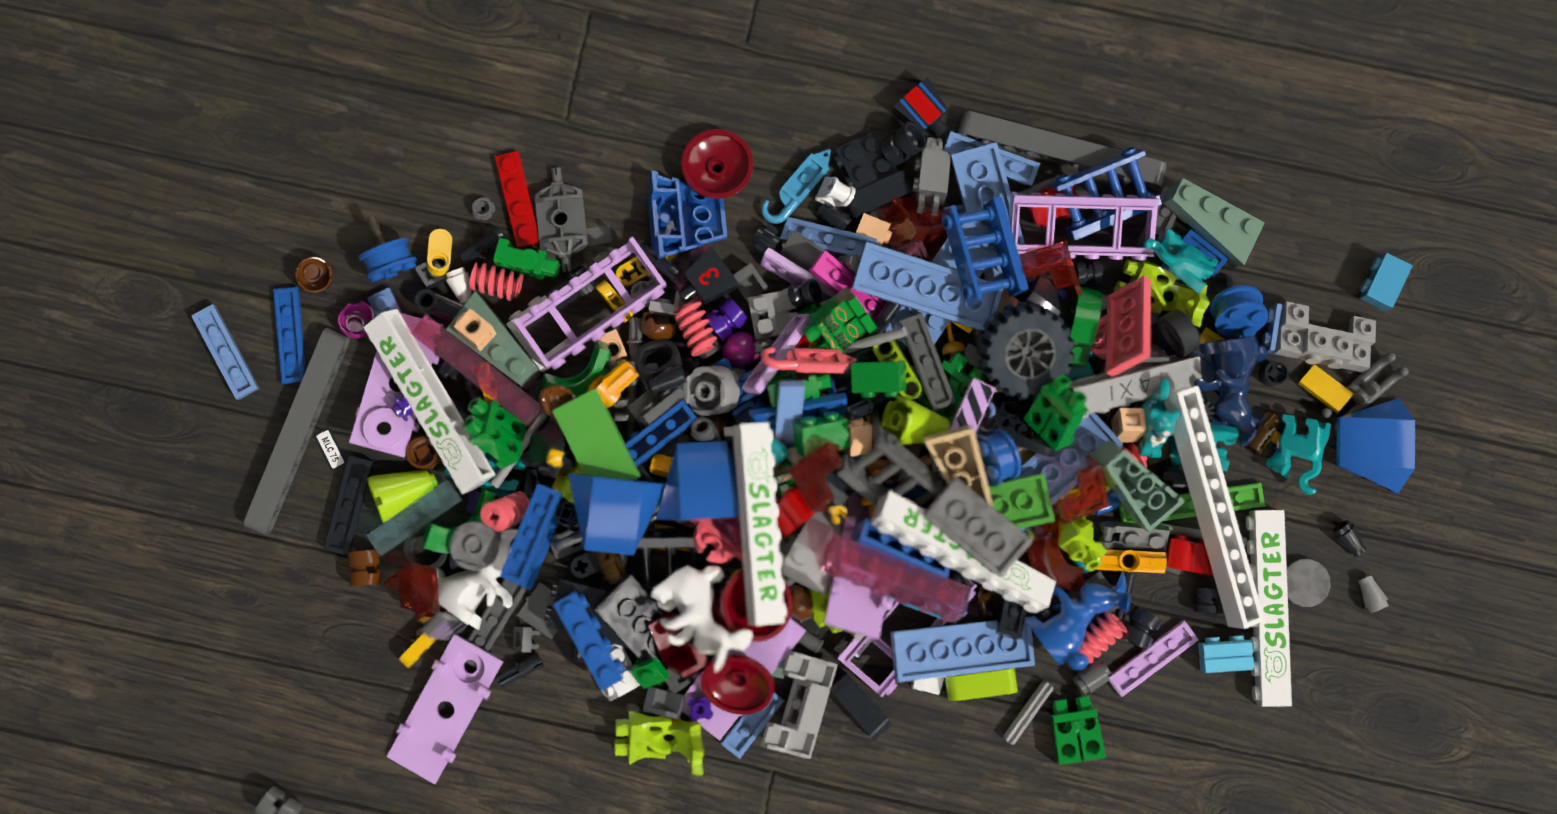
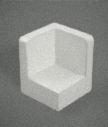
M944 677L913 680L911 687L939 695Z

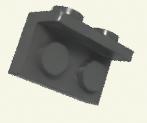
M681 387L654 393L652 388H650L628 405L627 408L639 425L644 426L650 424L686 394Z

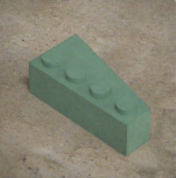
M1184 178L1172 182L1162 202L1184 223L1190 225L1196 234L1204 238L1210 245L1227 257V262L1233 268L1245 265L1265 223Z
M475 291L446 330L524 389L528 390L541 373V370L505 327L484 298ZM469 309H472L492 325L496 332V335L481 351L461 337L454 328L457 318ZM479 325L471 326L468 332H475Z
M1108 440L1091 455L1132 520L1146 531L1150 532L1185 502L1184 499L1160 481L1153 473L1111 440Z

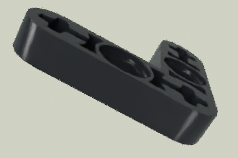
M1006 395L995 418L992 430L996 428L1004 430L1018 446L1046 457L1057 456L1060 449L1054 451L1041 437L1042 433L1038 434L1028 423L1020 421L1030 395H1028L1027 399H1019L1018 402L1014 401L1015 397H1017L1016 395L1013 397ZM1005 410H1012L1016 415L1009 414ZM1021 434H1028L1032 439L1025 438ZM1051 435L1052 439L1056 441L1058 440L1057 435Z

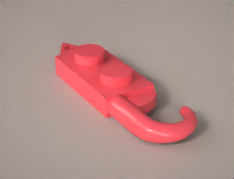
M775 348L764 349L761 353L762 361L773 369L796 370L797 372L843 373L844 369L851 367V363H856L857 361L856 358L842 354L840 350L793 348L792 351L787 353L785 360H776L768 356L769 353L775 352Z

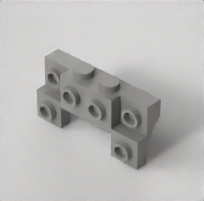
M1286 302L1283 304L1274 354L1305 360L1308 364L1320 363L1328 365L1332 369L1344 368L1365 372L1370 368L1371 345L1375 343L1376 320L1353 316L1349 319L1348 332L1309 324V306Z
M788 650L782 674L793 677L794 681L781 725L767 722L761 742L762 747L803 758H811L838 664Z

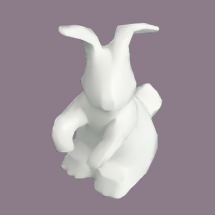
M517 529L500 532L494 531L499 540V552L494 562L486 568L477 571H462L448 577L445 576L444 571L440 568L431 571L429 574V584L435 589L432 599L460 620L478 630L480 629L482 619L475 613V610L485 594H487L488 606L493 605L496 595H499L503 599V606L510 608L512 606V596L496 581V578L500 577L511 549L510 543L517 535Z
M718 565L708 566L704 570H697L687 566L676 571L652 591V597L658 600V607L669 612L677 607L682 614L672 621L661 619L660 623L666 629L675 630L685 626L678 635H669L668 642L680 646L695 636L694 646L700 654L717 653L714 666L715 672H717L724 664L727 650L738 649L743 651L749 646L753 635L750 630H740L733 634H728L723 627L714 623L711 614L714 596L712 586L715 582L722 581L724 577L723 569Z

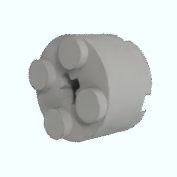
M707 366L696 368L690 376H687V382L683 386V392L686 394L684 399L693 408L692 411L694 413L708 416L727 413L736 408L740 395L739 378L736 372L724 366Z

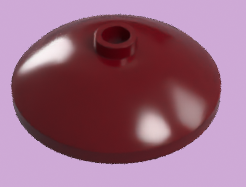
M708 130L695 136L686 146L682 156V172L688 185L698 194L711 199H725L736 195L748 184L753 172V157L746 142L738 135L727 130ZM718 166L722 170L720 172H714L713 168Z
M744 569L733 575L723 589L720 603L723 620L730 631L735 633L740 630H750L753 635L751 642L767 641L782 632L788 624L792 613V596L786 582L784 581L785 589L782 592L783 602L787 609L786 617H784L785 623L748 625Z
M728 654L724 664L717 672H715L714 668L715 659L710 661L704 668L701 677L702 690L707 699L723 711L738 715L757 713L766 708L773 698L775 684L772 675L764 665L750 657Z

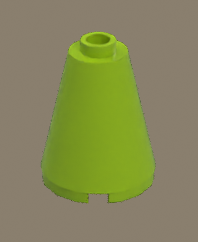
M896 396L895 401H889L881 421L882 427H885L886 432L893 435L901 445L925 443L923 436L947 431L950 427V422L947 418L901 396Z
M427 469L376 475L367 478L377 511L383 523L390 521L434 493V487L438 486L434 473H428Z

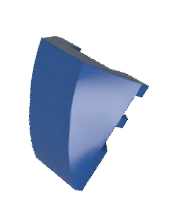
M651 170L647 208L651 248L658 258L717 242L728 237L723 199L704 197L695 192L689 185L679 182V179L674 177L669 179L658 175L659 172Z
M1396 398L1383 404L1374 405V407L1337 417V466L1359 477H1365L1376 485L1384 486L1395 494L1400 492L1415 469V419L1401 400Z
M727 442L677 444L656 519L691 520L739 516L736 465Z
M568 473L584 550L634 555L666 484Z

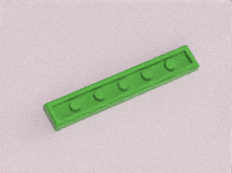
M1261 483L1227 487L1234 511L1265 506ZM1178 494L1185 502L1163 521L1197 516L1191 494ZM1119 503L1120 521L1135 523L1123 504Z

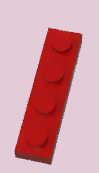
M515 151L495 156L517 248L521 249L540 244L538 227L519 152Z

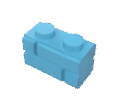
M1244 635L1229 636V641H1220V637H1207L1205 642L1198 643L1201 672L1254 670L1252 641L1244 640Z

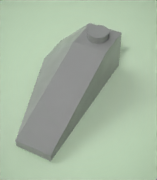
M845 502V503L842 505L845 509H846L847 503ZM817 506L819 511L807 521L783 563L781 574L825 596L832 584L844 518L842 515L836 514L840 518V522L834 524L831 521V514H826Z

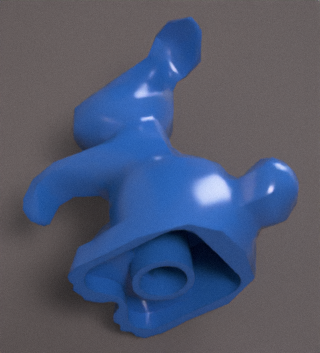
M1121 572L1117 585L1112 588L1086 582L1080 587L1079 598L1076 602L1063 589L1055 585L1052 596L1056 595L1060 603L1053 605L1051 611H1061V613L1044 623L1036 616L1025 618L1039 640L1059 665L1067 663L1073 670L1084 669L1089 663L1087 655L1080 653V649L1084 641L1086 628L1093 616L1097 613L1106 612L1113 607H1119L1123 612L1128 611L1131 597L1129 592H1125L1127 588L1125 574Z

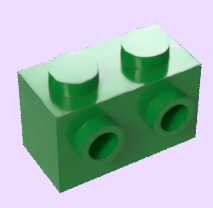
M905 361L851 363L852 393H860L861 397H875V392H884V397L899 396V392L906 390Z
M838 412L824 413V416L818 418L812 416L803 417L801 421L793 423L795 451L804 457L850 447L848 419L838 414Z

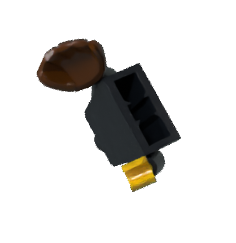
M551 385L539 392L541 409L547 416H550V421L543 429L530 437V451L521 455L522 463L526 467L533 466L540 474L552 478L557 477L561 471L576 468V457L553 413L554 409L576 399V396L573 395L570 389L564 386Z
M836 453L830 454L827 457L823 454L813 455L808 458L810 463L816 468L808 476L813 502L826 514H831L832 523L838 524L840 518L836 514L846 518L847 511L842 505L856 491L837 475L839 459L846 454ZM849 456L856 461L860 459L856 456ZM876 459L864 467V469L871 475H875L891 464L892 461ZM900 469L884 480L883 483L892 485L897 481L900 476Z

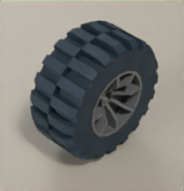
M1018 302L1017 306L1009 304L1004 306L1005 311L999 312L997 310L992 314L994 319L991 323L986 321L983 325L986 330L984 333H979L978 340L981 342V345L977 346V354L980 356L978 362L984 370L986 377L1005 394L1012 397L1016 395L1019 399H1027L1028 395H1030L1034 399L1038 397L1042 387L1052 383L1056 377L1064 375V373L1069 375L1072 369L1068 365L1069 361L1073 362L1075 358V353L1071 351V348L1075 347L1074 339L1069 336L1071 331L1063 323L1064 321L1046 307L1036 303L1027 304L1026 302Z

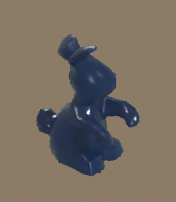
M1256 336L1201 343L1199 346L1201 353L1211 354L1216 375L1209 382H1205L1203 378L1194 381V386H1198L1200 391L1215 390L1222 393L1220 399L1214 405L1215 413L1227 422L1239 427V447H1244L1255 437L1257 432L1255 426L1258 422L1257 417H1251V407L1244 396L1248 388L1250 374L1256 362H1262L1267 358V348L1257 342Z

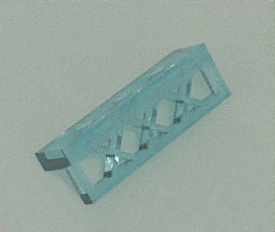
M446 480L366 535L380 556L384 555L422 529L429 522H432L461 502L462 499L455 490L457 487L454 483Z

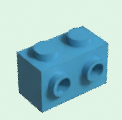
M1388 253L1379 256V258L1376 257L1370 266L1372 272L1369 279L1366 278L1360 287L1362 293L1359 299L1383 311L1392 309L1413 265Z

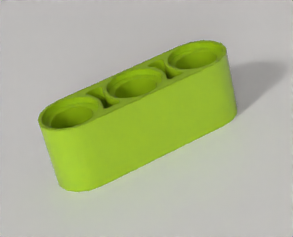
M895 340L888 341L891 345V351L886 355L880 350L881 344L873 346V351L880 362L905 361L906 386L909 382H914L917 385V392L912 396L906 390L899 393L908 399L920 398L924 389L919 376Z
M1015 668L945 677L948 701H960L1018 692Z

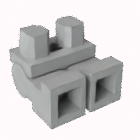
M789 288L774 293L748 297L756 340L759 341L763 338L777 339L794 314H797V308L789 300Z

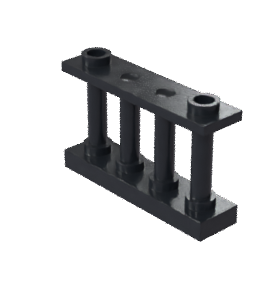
M696 528L645 530L637 547L641 549L642 578L634 579L646 592H652L658 585L676 572L675 549L677 547H688L690 549L691 567L700 570V553L697 552L693 543V533ZM663 547L666 549L667 577H652V548ZM617 554L625 569V573L628 574L627 555ZM616 583V584L610 586V591H611L618 583Z

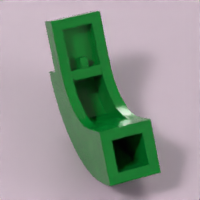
M1081 286L1076 288L1071 306L1072 321L1070 326L1071 335H1069L1074 339L1075 347L1071 348V351L1075 353V358L1073 362L1069 361L1070 364L1082 367L1087 366L1100 319L1102 306L1101 291Z
M597 340L587 367L574 377L561 378L545 373L537 393L538 400L539 392L551 385L564 386L570 389L576 398L587 393L590 384L597 377L606 376L609 373L608 368L605 367L609 364L611 352H609L607 343Z
M482 488L474 512L465 523L471 521L483 522L481 519L482 508L485 504L497 500L494 498L495 493ZM429 522L421 546L439 553H451L450 540L455 530L460 526L447 528Z

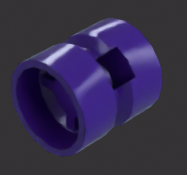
M730 297L719 304L718 311L712 310L703 317V319H709L707 325L713 328V332L722 342L733 334V328L739 329L749 321L743 311Z

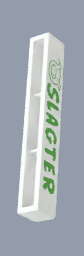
M398 309L379 314L364 327L370 341L376 347L382 361L393 376V380L409 402L418 422L425 430L431 444L441 457L444 466L454 479L455 485L462 494L477 489L496 474L483 452L477 447V444L472 445L468 442L470 433L463 428L464 420Z
M769 423L740 424L732 427L748 625L785 623L784 617H786L787 609L782 595L785 584L780 570L783 558L779 552L778 545L781 533L777 527L776 520L779 508L777 503H775L774 495L777 483L775 478H773L772 470L775 465V458L773 453H771L770 445L773 440V434L769 428Z
M891 491L879 498L870 524L877 527L880 532L894 536L902 544L910 545L918 549L921 554L940 561L943 566L953 568L962 573L965 578L981 583L988 590H994L1003 595L1006 600L1023 606L1026 611L1037 613L1049 607L1056 581L1018 560L999 578L923 516L926 510Z
M1284 510L1249 511V516L1246 517V528L1250 530V540L1247 541V553L1251 554V564H1249L1265 620L1251 626L1253 627L1254 637H1251L1254 652V670H1251V672L1255 676L1252 697L1256 701V705L1292 706Z

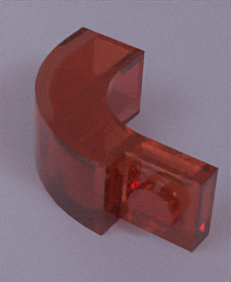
M1054 515L1055 522L1034 526V539H1032L1033 541L1027 547L1032 569L1056 581L1055 585L1065 592H1080V587L1084 584V567L1071 566L1062 558L1058 541L1059 516Z

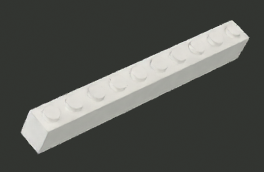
M1198 386L1181 387L1169 392L1168 398L1164 400L1167 412L1181 411L1179 418L1175 422L1173 434L1228 627L1245 629L1265 620Z

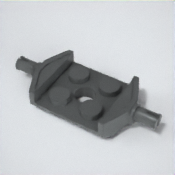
M552 168L553 183L534 195L540 249L558 256L562 263V273H567V271L570 273L572 271L570 258L589 246L583 191L574 186L564 184L562 182L561 168ZM558 213L567 215L565 224L557 225L554 222V218Z

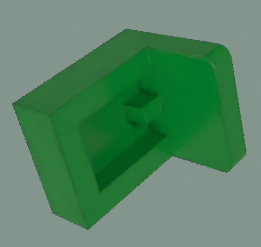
M656 657L643 662L637 658L630 670L644 689L666 681L669 673Z

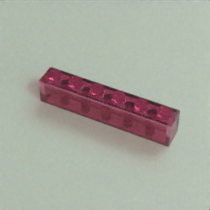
M427 314L411 332L412 335L529 426L542 410L537 401Z
M835 535L827 544L821 565V570L826 571L832 577L844 578L855 586L867 587L878 595H887L895 598L899 603L918 607L922 612L941 616L945 621L957 622L966 614L971 592L970 587L839 535Z

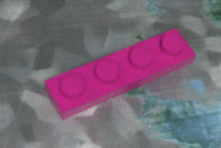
M826 250L821 251L809 269L812 274L836 294L847 286L859 300L872 321L875 320L886 304L883 299L852 290L851 287L855 275Z

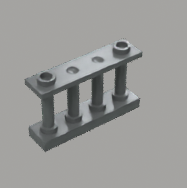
M882 428L878 430L876 447L859 460H853L847 454L839 459L837 475L875 506L879 498L889 491L901 496L916 484L921 483L928 491L911 502L921 508L935 497H938L948 485L945 479L935 474L903 447L893 435L888 434ZM884 453L893 460L891 464L875 475H871L864 469V467ZM901 468L911 475L892 490L881 483Z

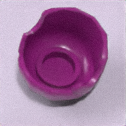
M360 301L357 304L348 303L339 313L337 324L344 335L353 339L362 338L368 335L364 327L375 318L372 307L364 301Z
M740 331L732 334L723 345V358L729 359L732 367L745 369L759 358V354L754 352L756 349L754 344L758 340L748 332Z

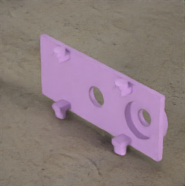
M400 313L430 365L432 366V363L438 365L440 355H436L435 352L443 325ZM377 351L361 405L356 412L357 418L349 443L405 458L412 431L418 433L420 423L415 422L416 415L414 412L407 416L408 421L406 422L403 417L398 418L392 408V405L395 404L393 397L396 396L399 399L404 395L402 391L395 392L389 387V381L393 376ZM381 422L389 423L391 425L390 433L387 435L379 434L377 432L378 424Z
M852 495L848 499L847 514L843 520L824 624L878 640L884 609L892 610L893 601L887 599L891 569L848 550L853 529L865 518L872 520V517H869L868 507H861L862 498ZM859 559L870 561L873 568L870 574H864L859 571L857 567Z
M790 618L786 627L774 638L762 642H750L749 646L743 651L729 649L726 655L738 654L750 657L764 665L772 675L781 662L786 660L788 650H792L806 632V629ZM698 670L692 676L695 682L684 694L685 700L682 711L688 716L691 714L690 706L687 704L688 700L691 697L705 696L701 687L702 673ZM711 703V710L714 713L713 717L710 720L702 718L698 719V721H700V725L720 741L736 719L742 715L728 713Z
M454 634L440 661L435 660L432 666L434 672L405 724L401 723L396 732L399 735L387 757L436 784L447 763H452L455 759L456 754L453 752L483 698L487 700L491 694L489 687L504 661ZM467 660H474L476 662V672L468 673L465 670L464 664ZM443 701H448L454 706V715L450 718H444L438 713V706Z

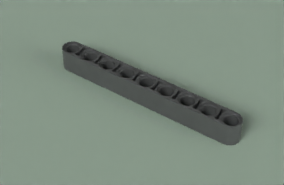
M963 111L957 133L985 144L997 142L998 148L1081 170L1122 155V150L972 111ZM1145 156L1138 158L1137 162L1145 186L1156 189L1161 188L1167 164ZM1128 163L1115 168L1119 180L1134 183Z
M329 328L323 330L245 517V527L265 535H269L272 531L343 360L350 337Z

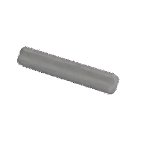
M1047 681L1040 683L1003 735L1004 740L1012 745L1016 743L1053 691L1054 687Z

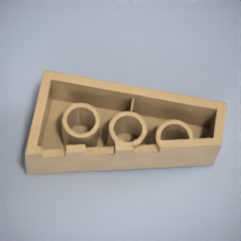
M972 424L923 436L947 483L949 484L956 476L993 506Z

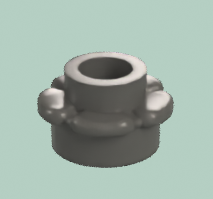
M481 197L473 202L472 214L477 219L488 220L492 217V213L495 212V205L493 202H490L489 198Z

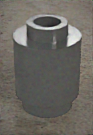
M699 418L693 422L691 434L696 443L721 441V437L711 420Z
M1095 660L1092 664L1090 663L1084 669L1077 672V676L1073 678V681L1085 695L1088 692L1092 693L1110 680L1108 675L1111 673L1104 662L1098 663Z

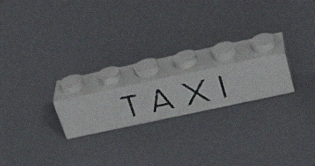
M1192 353L1184 357L1171 355L1168 356L1169 362H1144L1136 364L1113 377L1105 372L1071 381L1068 389L1071 392L1081 391L1088 397L1085 406L1089 411L1083 416V418H1086L1094 412L1105 413L1109 412L1110 408L1128 407L1132 402L1136 401L1146 402L1155 390L1160 389L1159 382L1161 378H1166L1169 381L1170 391L1181 387L1194 386V381L1201 379L1200 356Z

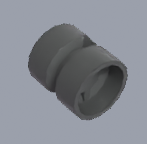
M273 786L260 801L255 814H299L303 805L292 797L286 799V794Z

